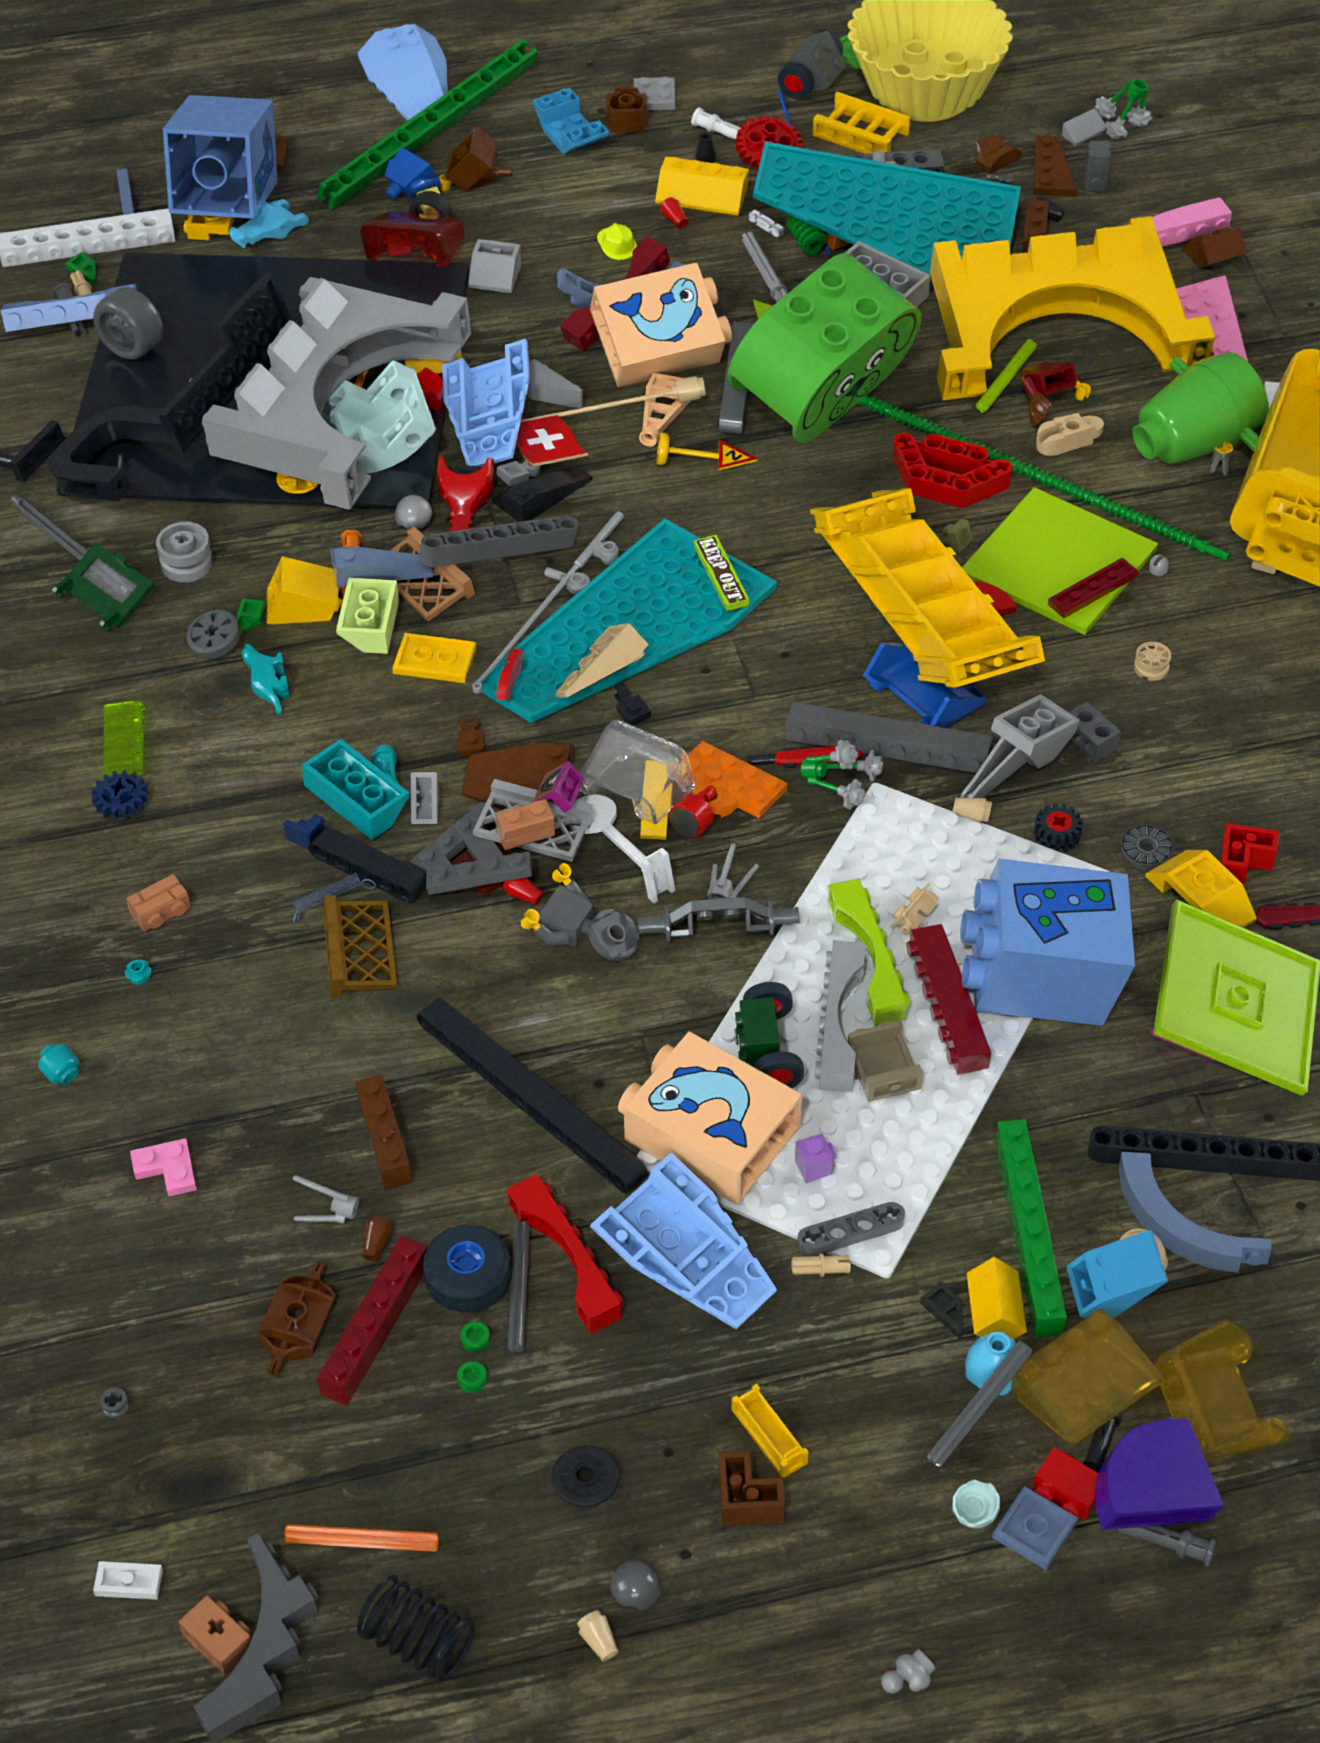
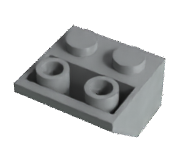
M478 239L472 253L469 288L511 293L522 266L520 244Z

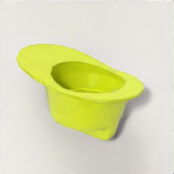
M613 223L612 226L603 229L597 235L603 252L611 259L626 260L631 258L632 251L637 247L631 230L625 225Z

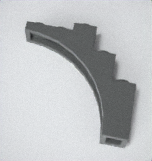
M258 1533L247 1539L251 1555L261 1578V1609L257 1628L246 1653L234 1671L215 1691L193 1706L197 1719L211 1743L219 1742L281 1704L278 1692L282 1690V1687L274 1673L300 1658L297 1646L301 1643L293 1628L318 1614L315 1601L319 1598L311 1583L305 1585L299 1575L292 1579L284 1565L279 1567L274 1560L277 1558V1554L270 1541L264 1543Z

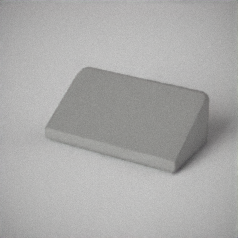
M1091 109L1063 124L1062 137L1074 146H1077L1106 132L1107 129L1099 113L1095 109Z

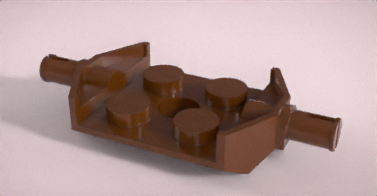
M316 1261L311 1274H306V1276L291 1275L280 1281L257 1333L258 1342L273 1355V1360L267 1370V1373L271 1376L279 1377L286 1361L310 1358L315 1355L314 1346L332 1304H337L335 1293L326 1283L321 1281L327 1267L323 1262L319 1263V1261ZM296 1308L304 1311L297 1318H292L288 1315L291 1310Z

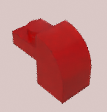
M424 368L417 374L429 410L432 408L439 412L445 403L443 381L438 374L428 368Z

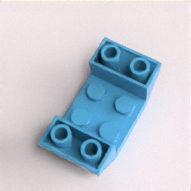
M570 88L562 89L533 100L543 132L563 154L599 142L609 136L608 129L600 121L589 123L580 113L579 97Z

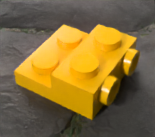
M188 214V220L184 221V233H187L188 239L209 240L211 234L229 235L235 217Z

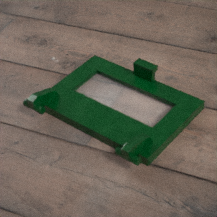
M95 542L66 578L54 586L51 591L60 598L64 597L62 593L64 590L103 617L104 619L99 621L98 625L110 632L112 628L109 626L113 624L119 629L153 589L155 584L126 563L128 559L118 552L113 555Z

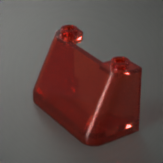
M387 211L365 221L360 229L367 260H377L380 252L385 253L388 248L387 244L423 248L425 257L431 255L437 260V267L445 268L449 265L465 236L463 226L456 218Z

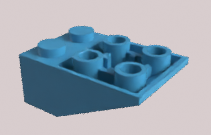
M1152 1230L1087 1251L1066 1266L1080 1317L1103 1325L1168 1282Z

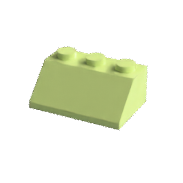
M348 578L336 633L362 652L388 654L399 604L397 580Z

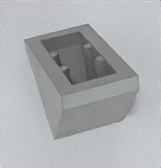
M411 772V824H438L440 793L437 772Z

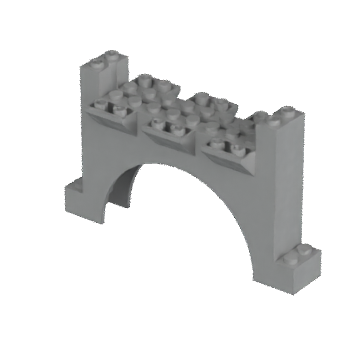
M309 277L299 291L302 301L299 310L302 315L303 325L300 328L294 321L289 320L285 327L280 330L275 340L270 343L267 350L271 363L269 371L257 363L251 372L247 374L242 384L236 388L234 397L237 402L238 411L213 404L210 410L204 414L202 425L204 426L210 455L321 484L324 503L350 510L371 480V475L358 472L355 464L366 448V444L344 436L322 418L321 414L326 403L344 380L348 381L363 371L389 363L392 360L429 358L452 362L471 335L467 298L442 292L438 299L430 306L330 282L323 278Z

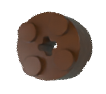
M623 86L616 88L615 92L611 95L610 92L607 94L606 121L613 133H640L644 130V126L648 121L646 93L638 92L636 87Z

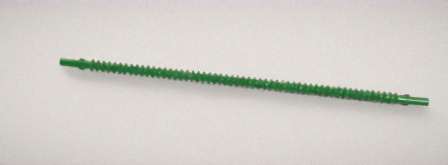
M865 395L857 403L858 405L867 406L868 410L873 409L875 413L879 411L880 415L885 414L886 418L891 416V420L896 419L898 423L902 421V424H908L909 428L912 426L914 430L919 428V431L921 433L925 431L926 435L938 434L980 446L978 441L974 443L973 439L968 440L967 436L963 438L962 434L957 436L955 431L951 433L950 429L945 430L943 426L939 428V424L934 425L932 421L928 423L927 419L922 421V417L916 418L915 414L905 413L904 409L899 411V407L894 408L892 404L888 406L887 402L882 403V400H877L876 397L869 398V396ZM990 446L986 448L989 452V460H1008L1012 464V471L1014 473L1018 471L1019 475L1024 474L1025 478L1030 476V479H1036L1037 483L1042 481L1044 486L1048 484V487H1054L1055 491L1060 489V492H1066L1067 496L1072 494L1074 499L1078 497V500H1084L1085 504L1090 502V505H1096L1097 509L1102 507L1104 512L1108 510V513H1114L1115 517L1120 515L1121 519L1127 518V522L1132 520L1134 525L1139 523V527L1145 526L1146 530L1151 528V532L1157 531L1158 535L1164 534V538L1169 536L1171 541L1176 539V543L1182 542L1183 546L1188 544V548L1194 547L1200 553H1208L1226 562L1230 558V552L1211 545L1207 540L1197 539V535L1191 536L1190 532L1185 534L1183 529L1178 531V527L1172 528L1171 524L1166 526V522L1160 523V520H1154L1153 516L1148 518L1146 513L1141 515V511L1136 513L1134 508L1129 510V506L1123 507V504H1117L1116 500L1111 502V498L1105 499L1104 495L1099 497V493L1093 494L1092 490L1087 492V488L1081 489V486H1075L1074 482L1069 484V481H1063L1062 477L1057 479L1055 474L1051 476L1050 472L1045 473L1043 469L1039 471V468H1033L1032 464L1027 466V462L1021 463L1020 459L1015 461V457L1009 458L1008 454L1004 456L1003 452L998 453L997 449L992 451Z

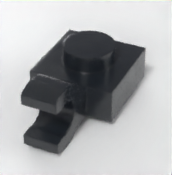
M624 682L614 686L618 692L614 694L615 699L619 702L617 704V711L629 727L651 717L649 707L639 695L631 697Z

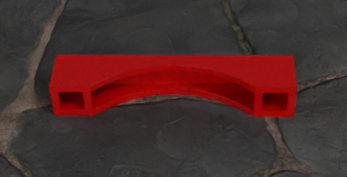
M538 1174L508 1187V1204L520 1222H528L530 1224L529 1228L548 1236L569 1257L578 1279L575 1295L576 1312L589 1333L592 1334L620 1320L621 1306H623L620 1294L617 1290L612 1291L608 1285L609 1279L604 1269H598L595 1265V1258L589 1246L584 1247L581 1243V1236L577 1227L574 1224L570 1226L563 1205L561 1203L556 1204L553 1199L554 1194L550 1185L547 1182L543 1183Z

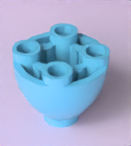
M1002 1332L988 1333L978 1338L970 1347L965 1361L967 1379L981 1388L1017 1342ZM1025 1363L999 1395L1008 1394L1011 1389L1019 1384L1024 1375Z

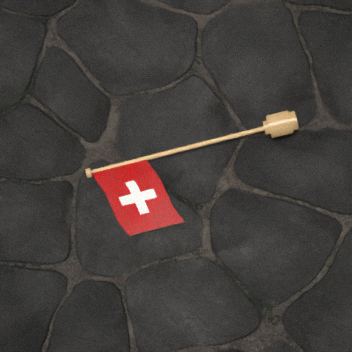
M697 376L675 380L676 385H672V390L523 419L520 422L516 443L523 457L533 467L588 456V453L578 445L568 425L560 417L673 395L674 399H679V403L701 399V396L706 395L703 377L697 378Z

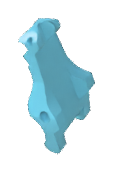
M284 199L271 203L264 201L255 218H251L239 228H230V236L234 242L245 248L247 243L253 245L256 241H260L263 238H285L293 228L305 226L309 221V217L304 213L293 215L288 211L290 203Z

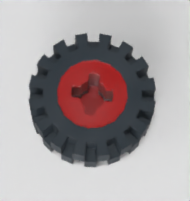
M1058 803L1053 804V808L1049 805L1045 806V809H1041L1036 816L1035 840L1039 841V845H1046L1050 849L1055 848V851L1058 852L1061 848L1063 852H1067L1069 847L1074 849L1076 844H1079L1082 833L1083 819L1080 818V813H1074L1075 808L1070 807L1069 810L1066 809V804H1062V808L1058 807Z

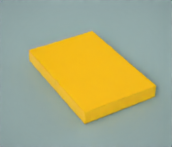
M404 633L393 665V674L466 683L477 649L476 642Z

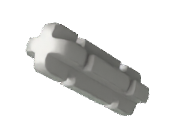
M754 209L749 213L750 222L771 233L776 238L784 235V226L758 210Z

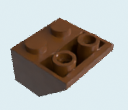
M1231 226L1189 239V244L1182 246L1183 251L1198 268L1247 253L1240 227L1231 230Z

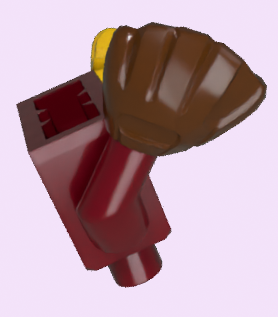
M1042 362L1024 368L1020 374L1021 385L1031 398L1029 414L1033 428L1041 424L1048 413V409L1051 407L1046 395L1070 387H1076L1075 398L1082 401L1084 397H1089L1091 391L1090 385L1080 383L1081 379L1075 374V367L1072 362Z

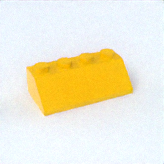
M665 157L660 169L655 203L661 204L665 199L673 197L679 200L681 207L738 216L748 192L749 169L677 157Z

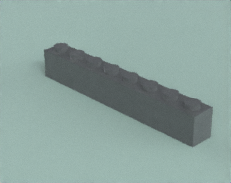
M792 702L786 719L785 740L817 746H838L839 740H849L850 744L855 746V750H860L863 754L869 755V752L874 750L875 756L977 773L990 754L992 736L797 702Z

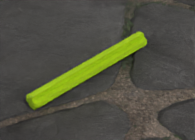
M1028 339L977 402L976 409L980 410L981 413H985L1037 348V344L1032 339Z

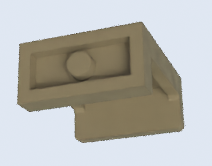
M901 1021L886 1022L880 1026L858 1029L848 1034V1044L856 1053L855 1070L868 1102L922 1088L923 1072L920 1065H915L902 1035L903 1025Z

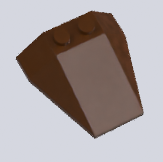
M548 741L470 754L462 796L486 803L491 793V785L494 779L538 790L546 773L567 761L571 763L574 743ZM493 804L492 806L501 810L507 809L506 806Z

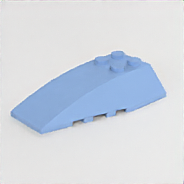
M406 24L401 27L377 31L358 52L359 60L368 80L376 84V88L386 95L390 103L393 102L395 104V108L407 121L448 92L447 62L435 36L416 24Z
M526 339L505 345L506 358L470 368L463 358L442 364L444 402L450 413L449 416L455 427V433L460 441V447L467 466L483 467L487 458H494V463L513 458L530 379L528 341Z
M671 1152L651 1170L648 1180L616 1209L612 1206L608 1208L590 1227L631 1267L737 1330L776 1293L777 1289L757 1258H753L743 1237L739 1236L732 1226V1220L717 1203L718 1199L713 1191Z

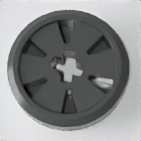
M222 609L207 611L193 620L187 630L186 639L191 650L197 656L207 659L217 658L225 655L236 646L240 639L241 628L232 613Z

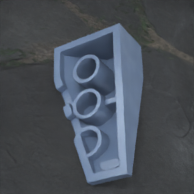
M358 546L329 548L337 587L347 586L348 578L399 581L433 577L432 567L423 565L418 554Z

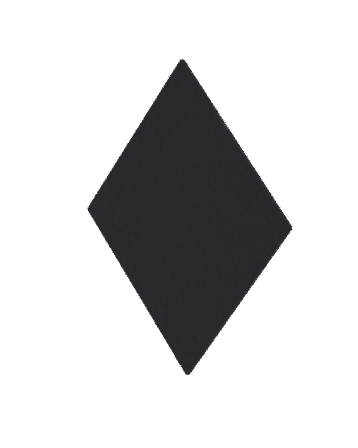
M127 252L123 255L114 287L136 284L137 291L144 294L158 310L163 322V336L157 346L143 357L134 360L116 355L99 339L74 430L91 416L115 407L135 406L164 409L187 385L190 379L223 346L215 325L264 273L273 274L292 320L301 328L303 320L299 308L302 301L299 291L309 277L323 278L330 282L432 306L433 302L438 299L442 292L464 297L469 270L468 264ZM398 360V361H396V362H398V363L404 365V364H403V360ZM391 362L370 368L362 388L367 390ZM439 373L438 375L443 381V373ZM356 376L348 380V382L354 384ZM235 398L225 408L238 411ZM445 403L439 412L432 408L429 410L436 428L433 435L405 460L384 470L368 473L367 475H371V480L354 503V507L396 508L397 504L409 495L421 496L426 501H430ZM205 430L184 453H176L172 443L119 439L107 444L88 463L123 468L132 487L122 498L334 506L324 503L321 484L306 493H288L279 487L277 472L210 455L208 444L206 443ZM57 486L56 490L59 496H69L62 493Z

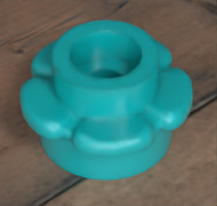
M134 960L127 964V970L124 973L131 983L140 985L149 980L151 967H149L147 961Z

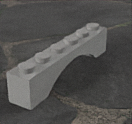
M833 940L832 951H827L826 967H830V972H825L823 988L828 989V994H822L821 1010L826 1011V1016H820L819 1033H824V1038H818L817 1055H822L821 1061H816L814 1076V1078H820L819 1089L853 1092L856 1053L847 1043L841 1032L838 1015L845 998L863 981L866 943Z

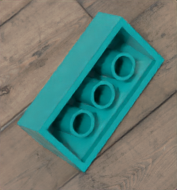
M342 739L302 764L304 786L371 840L392 827L410 796L407 790Z

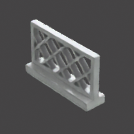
M494 779L489 798L473 829V836L501 843L496 829L491 831L482 829L483 825L492 821L496 824V813L492 809L493 804L506 806L507 809L502 810L506 811L533 803L538 790ZM550 798L547 800V803L556 821L554 822V828H560L564 835L554 839L547 837V841L541 844L531 842L517 847L572 862L586 829L590 828L592 824L593 805L575 800L572 809L564 813ZM574 824L580 826V828L569 833L565 825ZM568 841L571 848L568 852L558 849L556 845Z

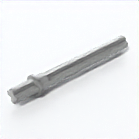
M752 232L744 233L742 241L769 287L772 299L778 302L787 295L788 290L780 282Z

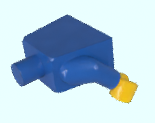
M404 148L399 150L395 158L388 160L385 177L390 187L385 191V194L393 201L401 193L409 198H414L417 192L436 186L439 190L445 192L451 189V181L447 180L445 175H440L438 178L429 163Z

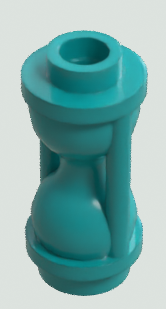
M389 745L376 747L372 754L373 764L399 784L395 776L397 753Z

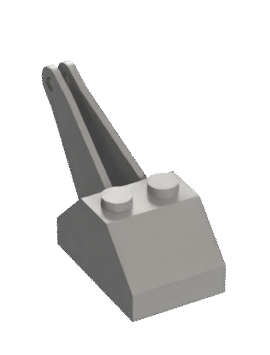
M1041 694L996 716L991 731L998 739V743L964 789L960 798H983L1026 762L1039 769L1054 761L1076 733L1080 720Z

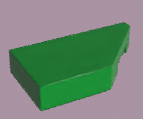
M81 252L65 263L67 270L70 272L79 270L82 272L85 281L93 286L96 284L97 264L95 260Z
M242 599L236 615L241 628V634L261 625L267 608L266 601Z

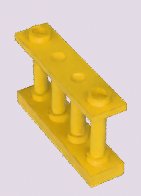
M836 92L835 110L830 116L825 117L817 114L813 118V136L865 154H871L874 151L891 152V140L897 133L909 136L911 117ZM842 114L852 117L847 123L837 121ZM860 120L870 123L865 130L855 127ZM878 127L888 129L884 136L874 133Z

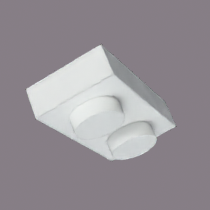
M99 1561L93 1589L95 1596L157 1600L163 1573L162 1566Z

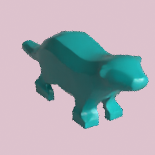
M245 644L242 650V658L251 670V687L258 697L270 702L275 707L276 713L280 715L281 705L278 697L284 700L289 698L286 675L281 676L280 680L276 677V675L285 674L282 654L280 652L273 658L259 653L252 645Z

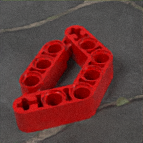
M899 433L894 437L893 460L905 487L911 488L912 495L964 508L1005 491L1011 485V462L1005 459L988 460L989 452L982 446L938 434L927 435L923 442L915 440L909 433Z

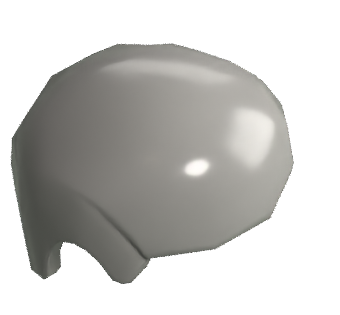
M417 495L404 497L397 504L394 513L398 526H404L408 530L412 527H415L417 530L423 529L429 524L432 516V508L429 502Z

